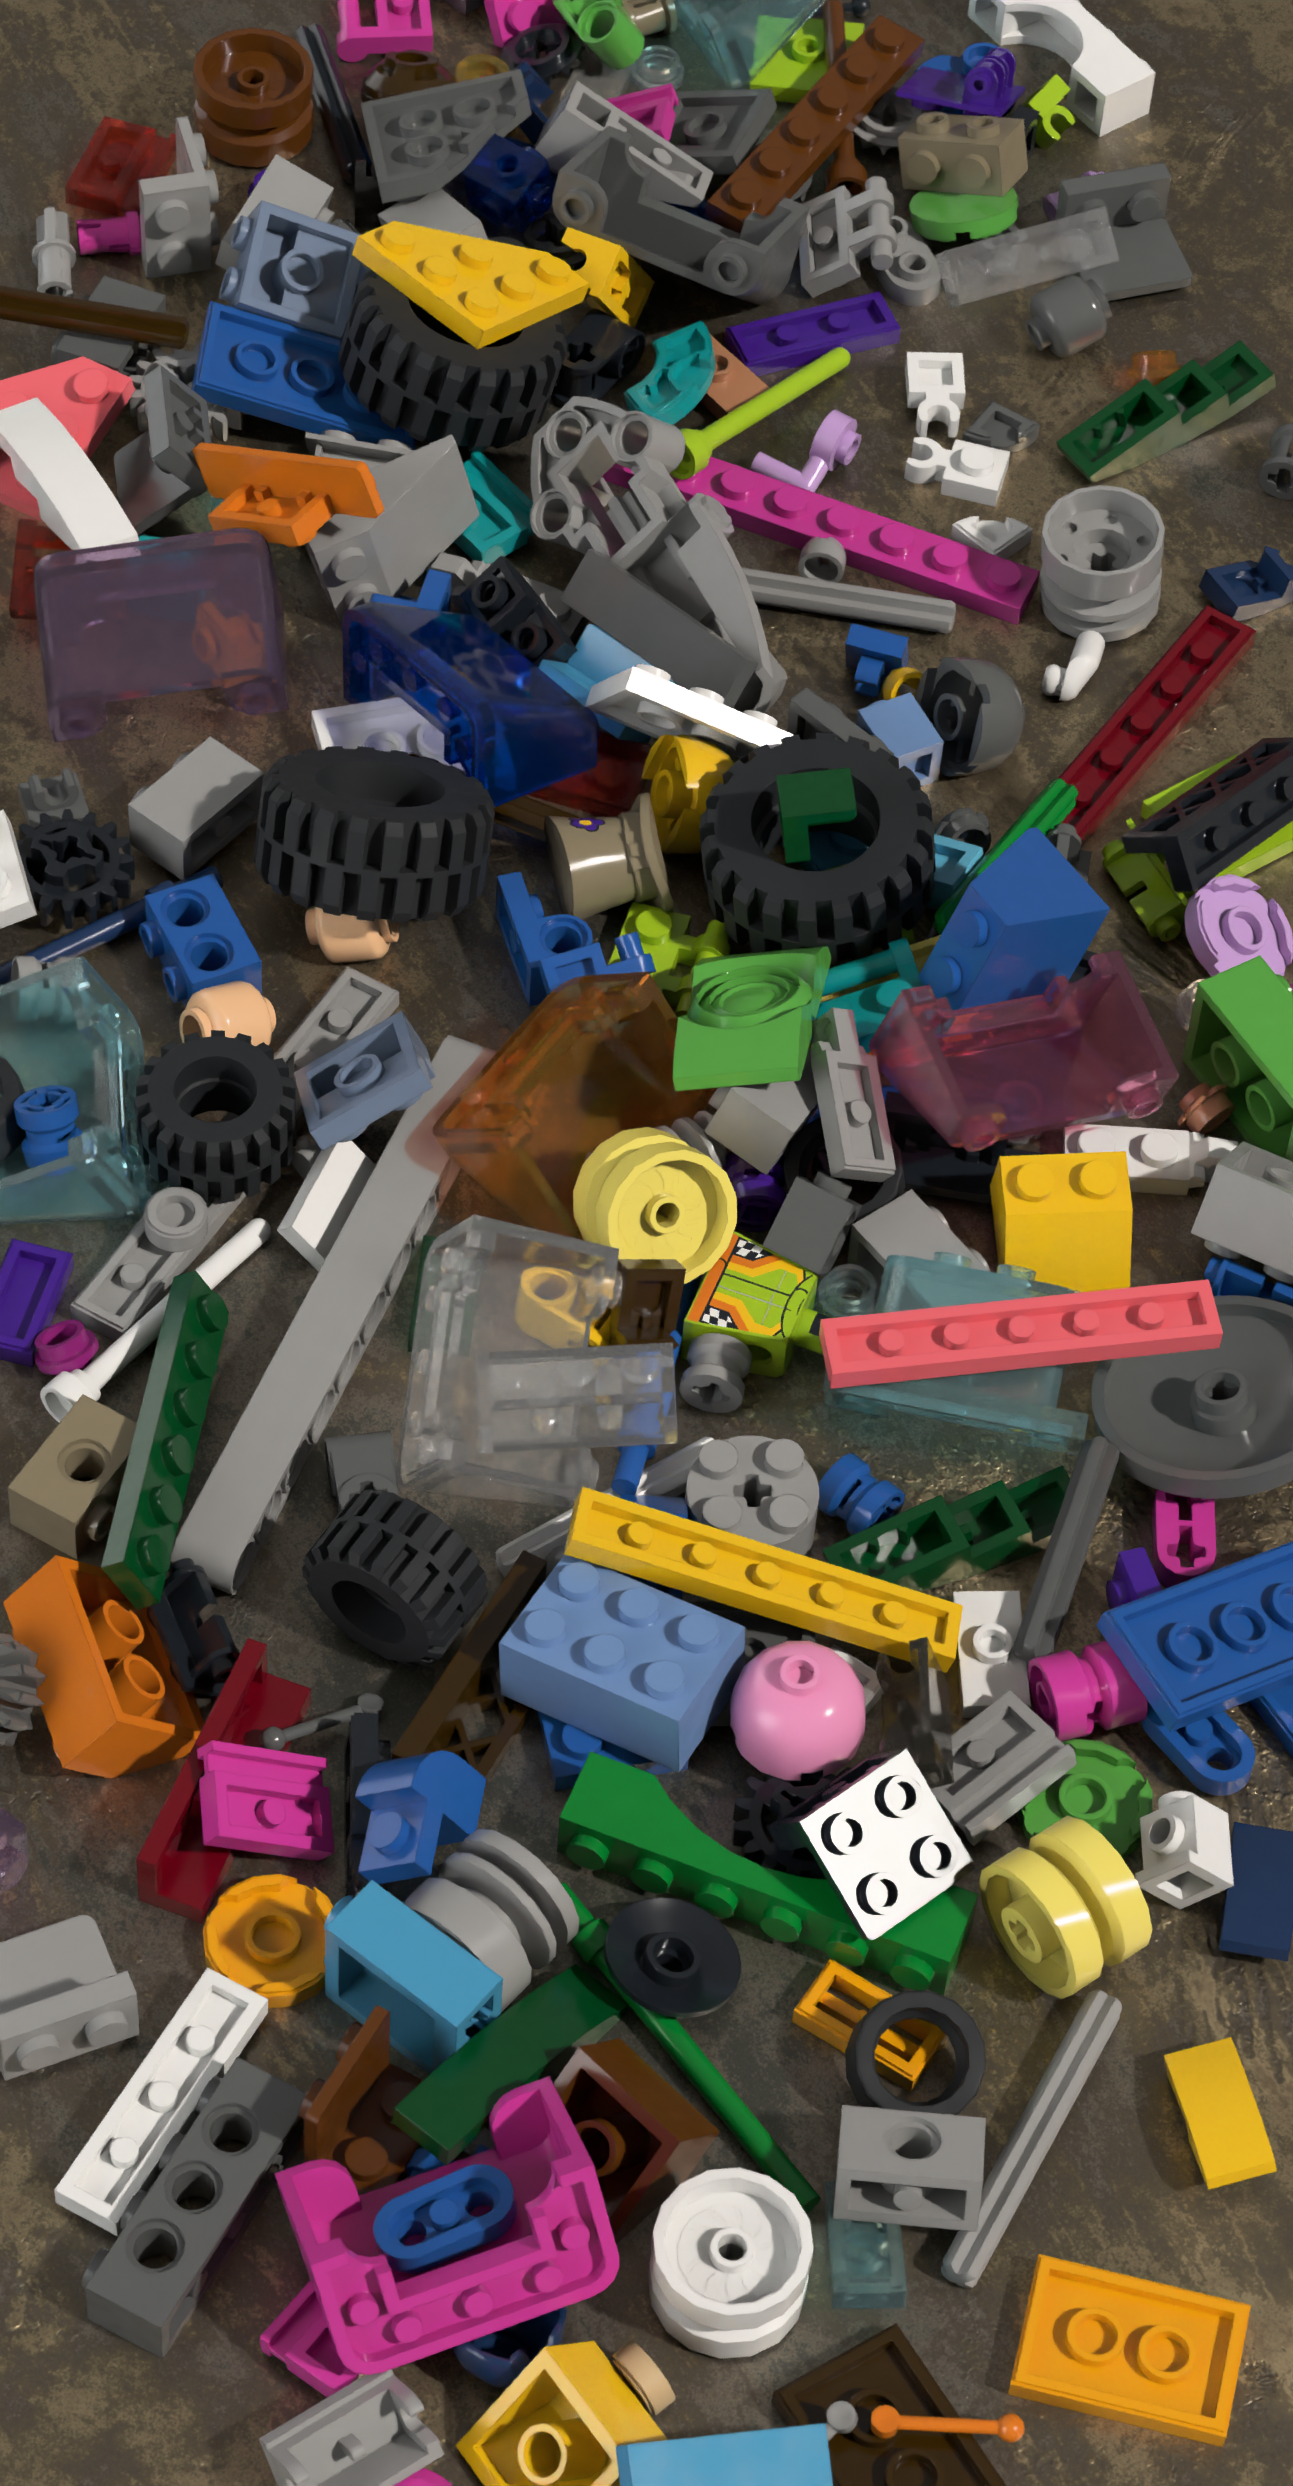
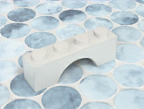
M969 0L967 16L998 45L1027 44L1039 46L1058 54L1070 64L1072 68L1069 88L1071 90L1067 95L1066 107L1098 137L1149 113L1155 72L1146 61L1140 59L1110 29L1106 28L1092 16L1078 0Z

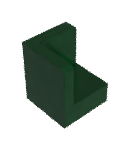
M847 767L776 776L780 824L786 863L810 861L808 826L849 822L857 816L851 769Z

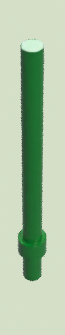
M561 1883L571 1897L579 1917L578 1933L572 1941L573 1948L590 1968L599 1967L765 2175L770 2176L793 2193L806 2214L820 2202L821 2197L675 2017L664 2016L640 2006L618 1987L609 1973L604 1957V1941L610 1925L603 1918L596 1920L567 1883Z

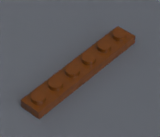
M879 15L707 201L704 217L741 234L744 220L752 211L768 216L774 212L777 204L784 197L791 199L922 55L925 39L888 18Z

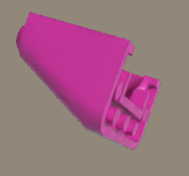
M550 2076L517 2087L504 2094L494 2104L489 2116V2128L495 2148L458 2160L447 2166L444 2165L358 2196L355 2183L347 2168L336 2161L326 2159L313 2160L274 2173L331 2338L344 2366L359 2374L372 2375L383 2373L591 2298L604 2291L613 2282L619 2269V2253L594 2164ZM470 2165H490L500 2169L507 2175L512 2183L517 2202V2216L512 2227L502 2237L419 2273L396 2271L389 2267L385 2255L379 2254L373 2232L374 2221L380 2209L390 2200ZM485 2205L476 2207L471 2211L470 2215L480 2217L489 2213L492 2207ZM422 2235L410 2236L403 2242V2245L412 2246L419 2244L425 2237Z

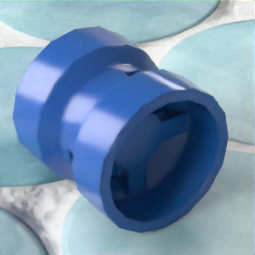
M59 1085L38 1087L21 1094L14 1101L17 1124L26 1133V1137L22 1140V1151L25 1164L29 1168L37 1171L61 1170L82 1161L87 1155L84 1132L75 1123V1119L79 1116V1105L76 1092L72 1088Z
M848 1453L834 1463L818 1484V1509L828 1517L839 1516L846 1522L847 1531L851 1535L899 1514L905 1500V1494L889 1480L878 1481L871 1475L870 1466L854 1453Z

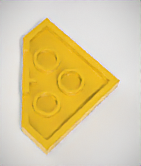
M392 221L359 235L352 252L355 258L477 350L583 302L590 284L571 270L564 260L554 257L548 252L398 221Z

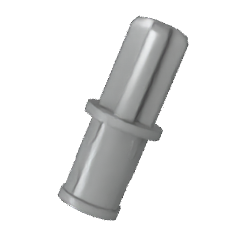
M47 207L44 209V214L36 219L37 245L32 250V262L38 269L37 292L73 298L71 268L76 262V251L70 244L69 216L66 212H56L54 207Z

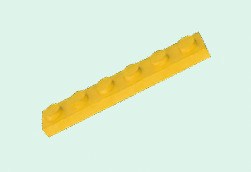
M583 1486L575 1500L564 1551L565 1555L947 1673L955 1660L963 1605Z

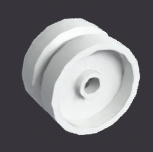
M743 2168L707 2170L682 2182L661 2205L652 2234V2255L648 2269L651 2306L666 2332L690 2350L720 2359L753 2356L778 2344L799 2319L806 2296L809 2280L808 2273L814 2250L810 2220L795 2195L770 2176Z

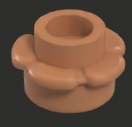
M1203 1082L1193 1088L1178 1104L1185 1113L1180 1116L1178 1126L1180 1128L1187 1126L1192 1132L1204 1134V1136L1218 1128L1236 1108L1226 1095L1228 1092L1226 1090L1227 1087L1224 1084H1219L1212 1088L1208 1082Z

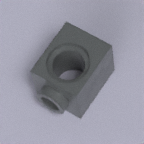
M818 1171L814 1180L796 1176L762 1246L817 1274H829L863 1205L848 1198L852 1190L851 1186L825 1173Z

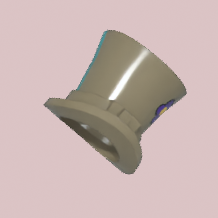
M649 792L639 794L633 803L631 811L621 812L618 817L569 818L545 816V841L561 914L576 916L584 921L597 913L632 900L637 903L645 901L648 905L661 908L664 912L674 910L673 898Z

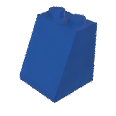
M1037 827L1028 828L969 884L919 973L918 978L953 1019L1057 1001L1109 913L1110 907Z

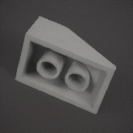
M452 434L369 470L375 479L376 488L385 509L376 519L335 514L317 530L315 538L305 544L316 575L340 625L356 618L367 616L368 603L371 595L374 593L398 598L436 560L440 552H444L480 515Z

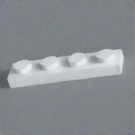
M207 1967L56 2187V2203L118 2236L122 2230L120 2228L121 2219L130 2200L140 2189L147 2192L160 2174L158 2170L159 2162L167 2144L177 2132L184 2135L187 2134L198 2117L196 2106L204 2088L214 2076L223 2079L235 2059L239 2057L268 2014V1999Z

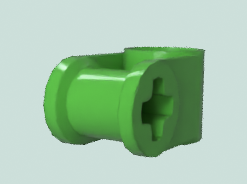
M552 0L555 7L578 34L579 38L610 69H625L634 64L640 57L644 49L645 40L642 32L624 8L623 0Z

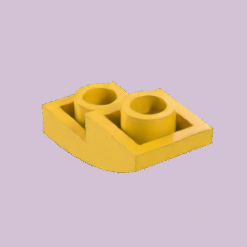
M1229 2037L1163 2055L1167 2077L1185 2119L1189 2143L1208 2190L1276 2172V2162L1268 2136L1232 2038Z

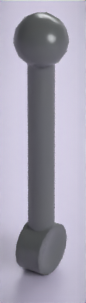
M362 1694L357 1700V1705L284 1729H279L276 1726L267 1727L262 1730L259 1736V1744L261 1748L280 1751L286 1742L349 1722L351 1715H354V1713H378V1719H380L383 1713L384 1701L376 1694Z

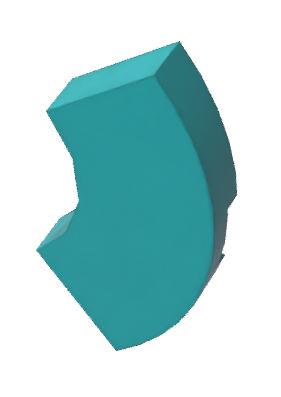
M698 321L652 342L656 357L653 369L643 381L624 392L629 411L643 412L674 425L701 401L713 380L716 363L711 336L703 321Z

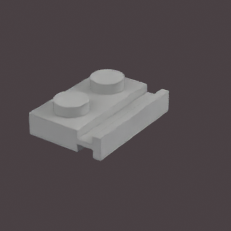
M1009 1690L920 1759L916 1765L951 1825H957L966 1834L967 1840L974 1846L1076 1766L1077 1761L1074 1749L1068 1743L1064 1745L1055 1737L1054 1730Z

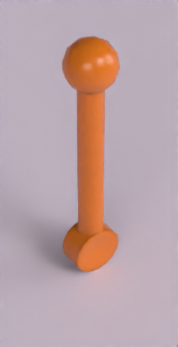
M881 2405L874 2409L870 2420L871 2431L877 2437L884 2439L894 2436L898 2430L998 2435L1002 2441L1014 2443L1021 2439L1025 2432L1023 2420L1018 2415L1012 2413L1004 2414L999 2420L899 2415L898 2411L892 2406Z

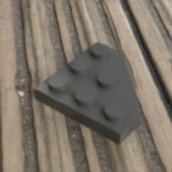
M521 69L361 103L382 203L392 201L412 202L421 198L424 194L439 191L531 115V109Z

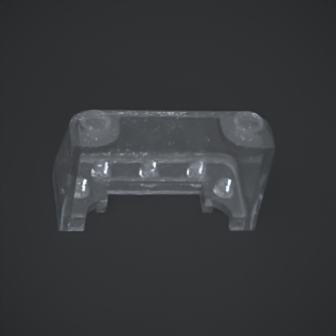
M475 1214L439 1235L433 1241L428 1251L422 1274L397 1458V1477L401 1488L424 1493L574 1508L575 1500L582 1486L595 1490L599 1475L598 1461L592 1458L591 1449L588 1444L576 1442L591 1322L598 1319L605 1312L606 1308L612 1309L617 1304L622 1290V1273L617 1270L618 1248Z

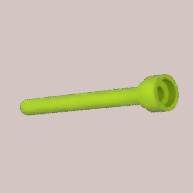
M836 347L701 431L688 428L680 429L685 439V453L677 468L669 474L677 479L686 480L705 469L712 455V450L846 368L850 363L849 352L843 347Z

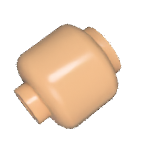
M318 907L307 909L305 925L310 944L320 945L326 959L333 963L342 964L381 959L389 950L390 943L397 942L399 939L400 923H391L388 919H374V921L358 920L357 916L345 914L336 916L324 913L323 909Z
M233 981L205 988L192 994L185 1010L180 1016V1035L184 1043V1035L197 1032L200 1038L210 1037L211 1030L225 1031V1037L235 1038L238 1033L251 1036V1044L254 1046L263 1042L269 1046L272 1032L276 1027V1014L271 1002L266 997H263L252 984L244 981Z

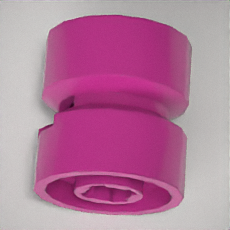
M1106 1640L1083 1647L1079 1658L1071 1651L1065 1650L1033 1658L1029 1661L1027 1676L1033 1710L1054 1730L1055 1737L1061 1742L1091 1734L1094 1723H1098L1107 1731L1146 1719L1148 1711L1146 1697Z

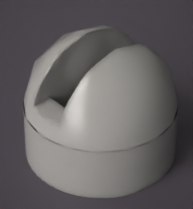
M819 536L813 537L805 544L801 551L798 563L799 574L805 578L838 583L844 574L846 552L842 544L833 537H828V539L820 538ZM822 557L829 559L830 565H821Z

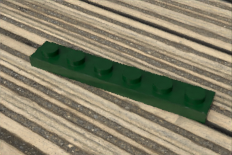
M196 1270L173 1278L101 1564L102 1570L137 1610L159 1604L167 1571L170 1567V1558L178 1524L182 1517V1508L189 1478L194 1467V1458L201 1428L206 1417V1408L212 1382L217 1371V1362L224 1332L228 1325L229 1311L225 1302L219 1294L210 1289Z

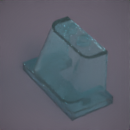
M935 1252L933 1261L911 1256L889 1255L886 1259L874 1314L1077 1292L1059 1285L1035 1281V1271L1014 1265L1000 1264L998 1265L997 1273L973 1269L971 1268L972 1259L953 1253ZM1065 1364L830 1389L826 1372L823 1387L826 1407L889 1419L890 1411L941 1420L1017 1435L1016 1444L1079 1456L1080 1450L1083 1447L1089 1414L1056 1408Z

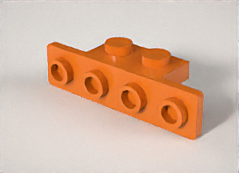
M200 442L192 449L210 495L214 498L225 499L207 515L212 529L217 536L239 538L248 542L261 541L283 544L287 547H299L314 539L317 535V530L335 514L376 519L385 510L376 488L375 479L369 471L367 464L362 461Z

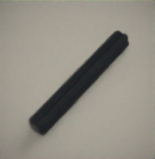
M315 23L309 27L301 25L295 32L296 41L308 51L314 66L313 95L343 179L350 184H354L359 180L366 182L372 175L370 170L372 162L324 30Z

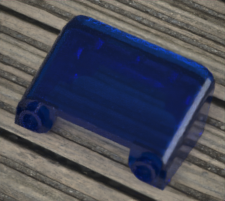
M378 602L362 604L347 610L344 614L343 698L350 704H358L370 701L377 702L397 694L444 734V760L449 765L460 762L467 777H475L487 789L495 807L597 767V740L600 736V727L593 711L583 706L560 685L496 634L488 624L482 622L477 617L471 614Z

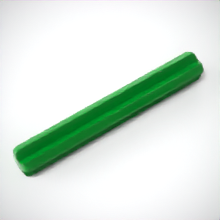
M1056 778L1046 785L935 912L936 921L933 923V927L938 934H942L969 884L1028 828L1037 827L1046 836L1053 830L1054 826L1060 824L1076 806L1075 798L1078 796V791L1073 784H1066L1062 778Z

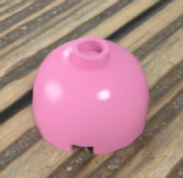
M785 1641L761 1651L743 1667L731 1695L730 1725L736 1736L735 1744L741 1756L760 1772L785 1781H801V1773H815L823 1770L824 1777L837 1772L856 1755L865 1734V1695L863 1686L853 1667L832 1649L811 1641Z

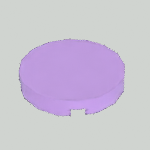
M1231 874L1214 877L1201 886L1188 900L1184 914L1186 937L1196 959L1211 977L1259 955L1275 974L1281 976L1286 974L1284 973L1286 967L1292 963L1293 935L1283 909L1273 898L1266 901L1262 895L1257 893L1256 891L1261 887L1250 879Z

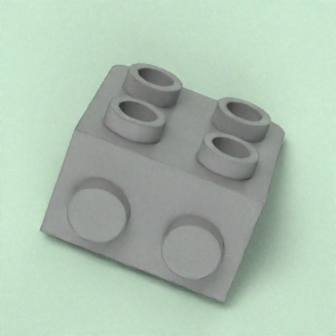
M187 116L175 118L177 174L139 180L142 265L147 279L212 269L211 246L220 244L217 217L215 212H210V204L219 202L216 175L213 169H204V166L207 165L204 138L201 132L193 134Z
M79 1915L0 1942V2071L4 2081L139 2035L136 1990L128 1971L116 1973L99 1928L92 1917Z

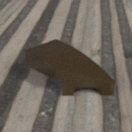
M617 1259L611 1303L609 1358L610 1381L618 1391L630 1389L636 1383L633 1375L657 1354L662 1352L667 1356L679 1346L669 1334L676 1329L686 1268L676 1259Z

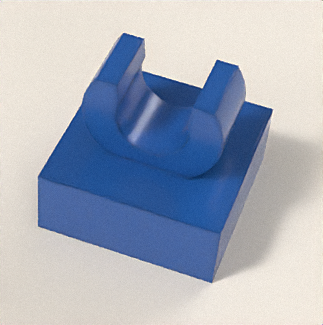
M851 623L845 642L846 667L856 669L854 682H857L855 687L856 694L877 699L884 677H887L893 669L907 667L909 661L908 637Z

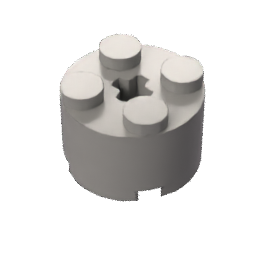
M753 1435L737 1436L725 1440H711L704 1444L699 1451V1457L690 1469L685 1494L688 1511L687 1519L809 1557L815 1532L819 1485L816 1475L805 1459L804 1451L800 1445L790 1439L775 1440Z

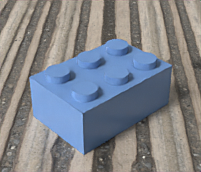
M564 1554L499 1642L501 1695L679 1773L731 1699L734 1686L745 1666V1627L606 1567Z

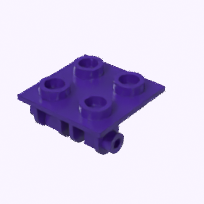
M996 47L990 50L967 75L922 66L896 91V96L911 99L912 106L923 110L937 111L943 109V106L962 109L963 115L1002 117L1025 92V87L1013 85L1016 69V59L1013 53L1006 48Z

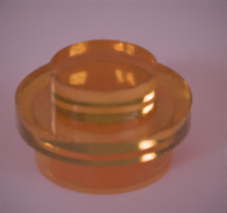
M1148 350L1132 353V366L1127 367L1126 370L1128 378H1138V383L1147 378L1153 386H1156L1183 365L1177 363L1176 350Z

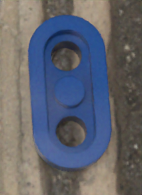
M1147 1700L1148 1711L1146 1719L1141 1721L1143 1729L1194 1786L1211 1795L1225 1796L1238 1792L1248 1783L1255 1762L1254 1745L1225 1711L1169 1732ZM1213 1761L1223 1763L1228 1770L1212 1768L1208 1763Z
M476 2164L464 2167L390 2200L380 2209L374 2221L373 2232L379 2254L385 2255L389 2267L396 2271L419 2273L502 2237L512 2227L517 2216V2202L512 2183L500 2169L490 2165ZM484 2205L492 2207L489 2213L480 2217L470 2215L471 2211L476 2207ZM422 2235L425 2237L419 2244L412 2246L403 2245V2242L410 2236Z

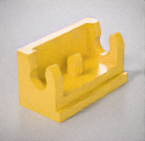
M567 227L561 241L576 253L581 252L586 257L585 265L581 269L573 271L590 283L587 290L591 296L587 298L588 305L592 309L597 308L635 328L654 281L622 246Z

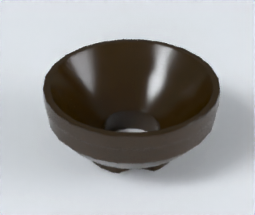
M409 49L399 52L391 51L385 55V59L376 64L364 76L361 100L362 102H368L457 83V81L439 63V58L431 56L429 52Z

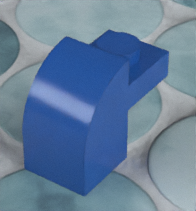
M435 1751L383 1761L370 1767L363 1775L355 1798L371 1810L358 1872L369 1881L373 1880L377 1884L431 1875L436 1846L462 1842L477 1829L486 1778L460 1756L449 1751Z

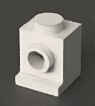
M1174 1791L1166 1793L1159 1798L1158 1810L1140 1818L1143 1870L1135 1873V1877L1141 1889L1178 1909H1183L1234 1886L1228 1813L1194 1793Z

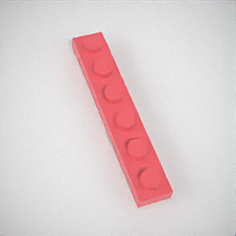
M1209 1279L821 1319L819 1330L830 1389L1220 1348L1223 1336Z

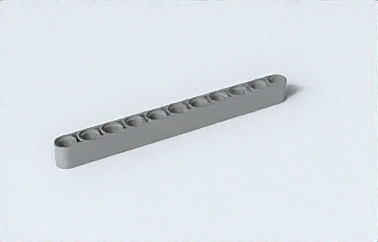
M451 1035L446 1036L431 1062L436 1076L431 1079L433 1088L423 1093L415 1104L405 1110L184 1522L173 1547L170 1565L180 1559L190 1558L195 1565L204 1568L210 1587L235 1595L240 1590L490 1114L506 1078L509 1064L508 1055Z

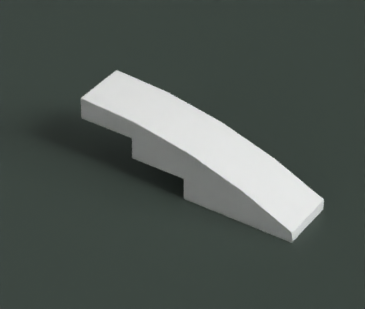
M37 397L0 410V448L10 456L15 478L37 499L41 520L70 549L88 564L140 545L137 532L88 456L62 423Z

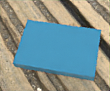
M826 2423L616 2446L620 2486H833Z

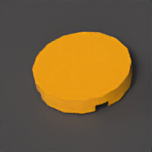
M283 1874L250 1877L229 1887L217 1900V1906L211 1911L210 1917L209 1915L207 1916L203 1927L205 1965L267 1998L268 2009L291 2007L317 1995L325 1986L324 1923L334 1906L327 1895L313 1886V1890L305 1885L297 1884V1878Z

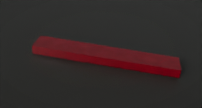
M1206 605L1058 777L1062 778L1066 784H1073L1078 791V796L1075 798L1076 806L1061 823L1070 824L1076 829L1077 834L1081 838V848L1254 644L1255 629Z

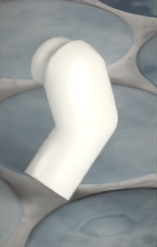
M1090 630L1082 632L1076 640L1067 669L1056 664L1046 667L1041 687L1042 692L1047 696L1060 697V702L1075 699L1099 667L1105 648L1103 636L1098 632Z

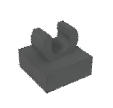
M70 768L62 769L60 776L40 779L39 774L31 775L28 782L18 784L19 802L26 824L35 829L40 827L39 814L42 813L49 815L53 822L62 819L64 809H71L74 820L82 821L89 813L77 772L73 773Z

